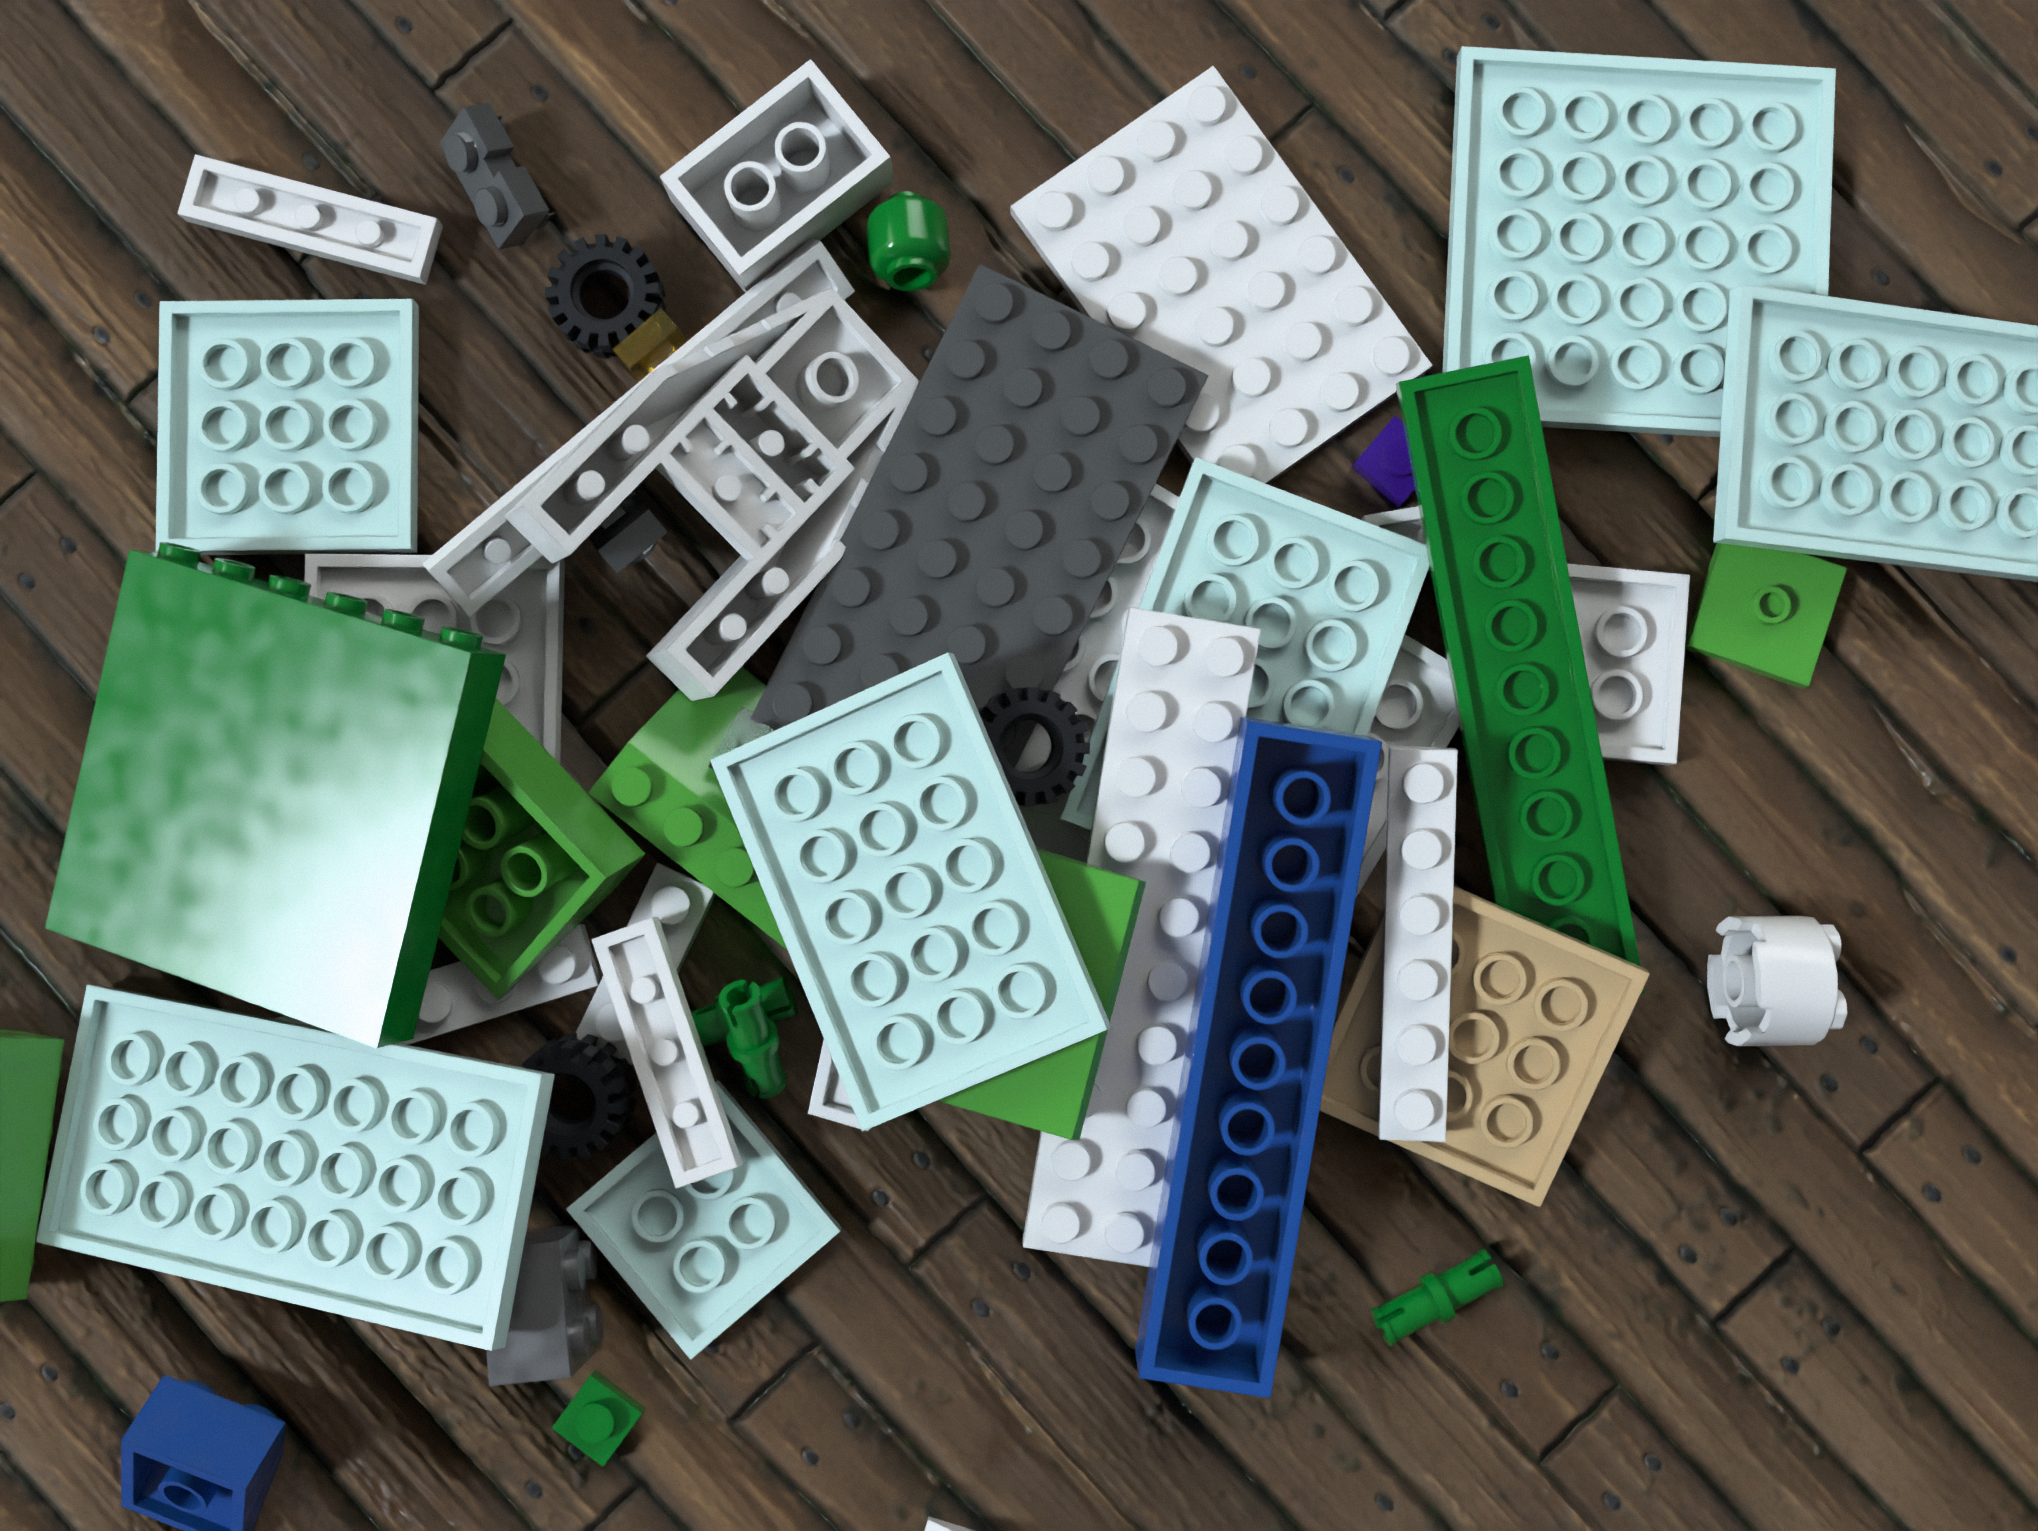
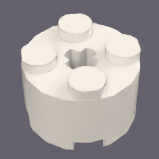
M1728 916L1718 924L1716 931L1721 936H1725L1721 954L1708 955L1707 989L1713 1018L1727 1019L1731 1031L1728 1032L1725 1040L1729 1044L1736 1046L1815 1045L1825 1038L1829 1029L1843 1028L1847 1016V1003L1843 993L1838 990L1836 962L1841 953V939L1834 925L1819 924L1814 917Z

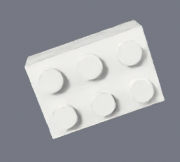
M811 59L660 176L671 202L745 293L809 239L821 240L894 183L890 155Z

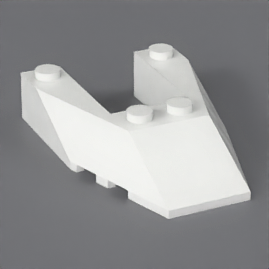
M830 287L766 317L758 323L656 369L558 462L504 517L553 564L571 555L656 468L741 555L646 655L691 701L714 697L842 558L846 547L840 539L914 395L919 380L833 287Z

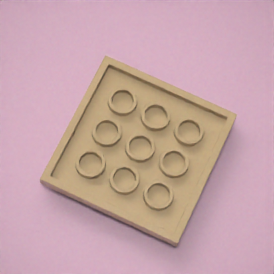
M1454 886L1446 1142L1388 1141L1541 1207L1650 973L1645 968ZM1384 911L1335 1017L1319 1110L1378 1137Z

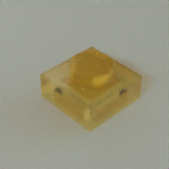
M660 308L616 346L613 351L624 367L639 382L684 345L686 341L678 326Z

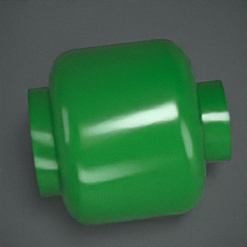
M904 191L893 194L888 200L878 204L869 214L867 223L869 263L875 275L889 283L890 286L902 291L922 290L931 286L948 268L951 258L948 219L943 208L937 203L922 197L918 193Z

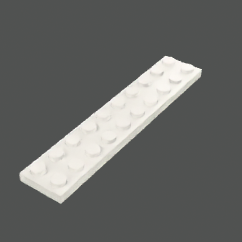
M1128 607L1086 863L1146 881L1110 1020L1111 1028L1107 1032L1080 1140H1070L1046 1132H1040L1023 1234L1024 1248L1149 1267L1241 717H1246L1261 633L1260 628Z

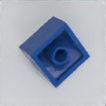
M163 1375L121 1439V1507L183 1531H253L283 1456L285 1422L277 1419L271 1411L255 1404L243 1406L220 1397L203 1383L197 1381L182 1382Z

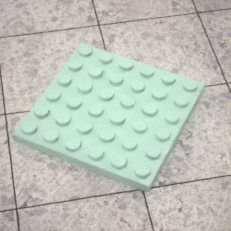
M1462 46L1457 55L1442 373L1529 355L1542 427L1720 437L1730 291L1741 284L1828 296L1836 68Z

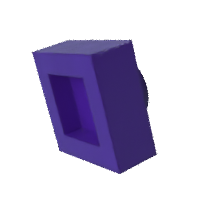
M1394 416L1351 468L1398 508L1414 491L1415 485L1403 422Z

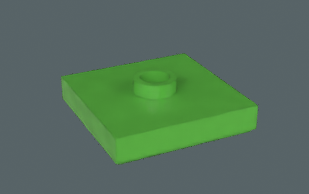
M1716 543L1686 634L1685 649L1800 689L1809 687L1847 568L1804 553Z

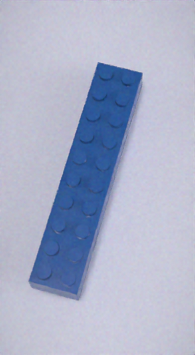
M1241 717L1135 1348L1138 1375L1141 1379L1271 1398L1382 746L1381 741L1370 736Z

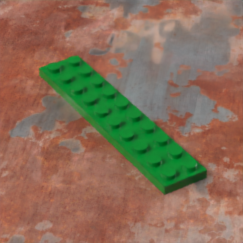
M1529 355L1400 381L1396 383L1492 902L1641 967ZM1645 987L1643 988L1640 995L1646 994Z

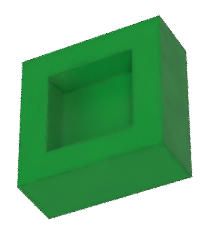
M594 1370L552 1426V1429L604 1467L646 1407Z

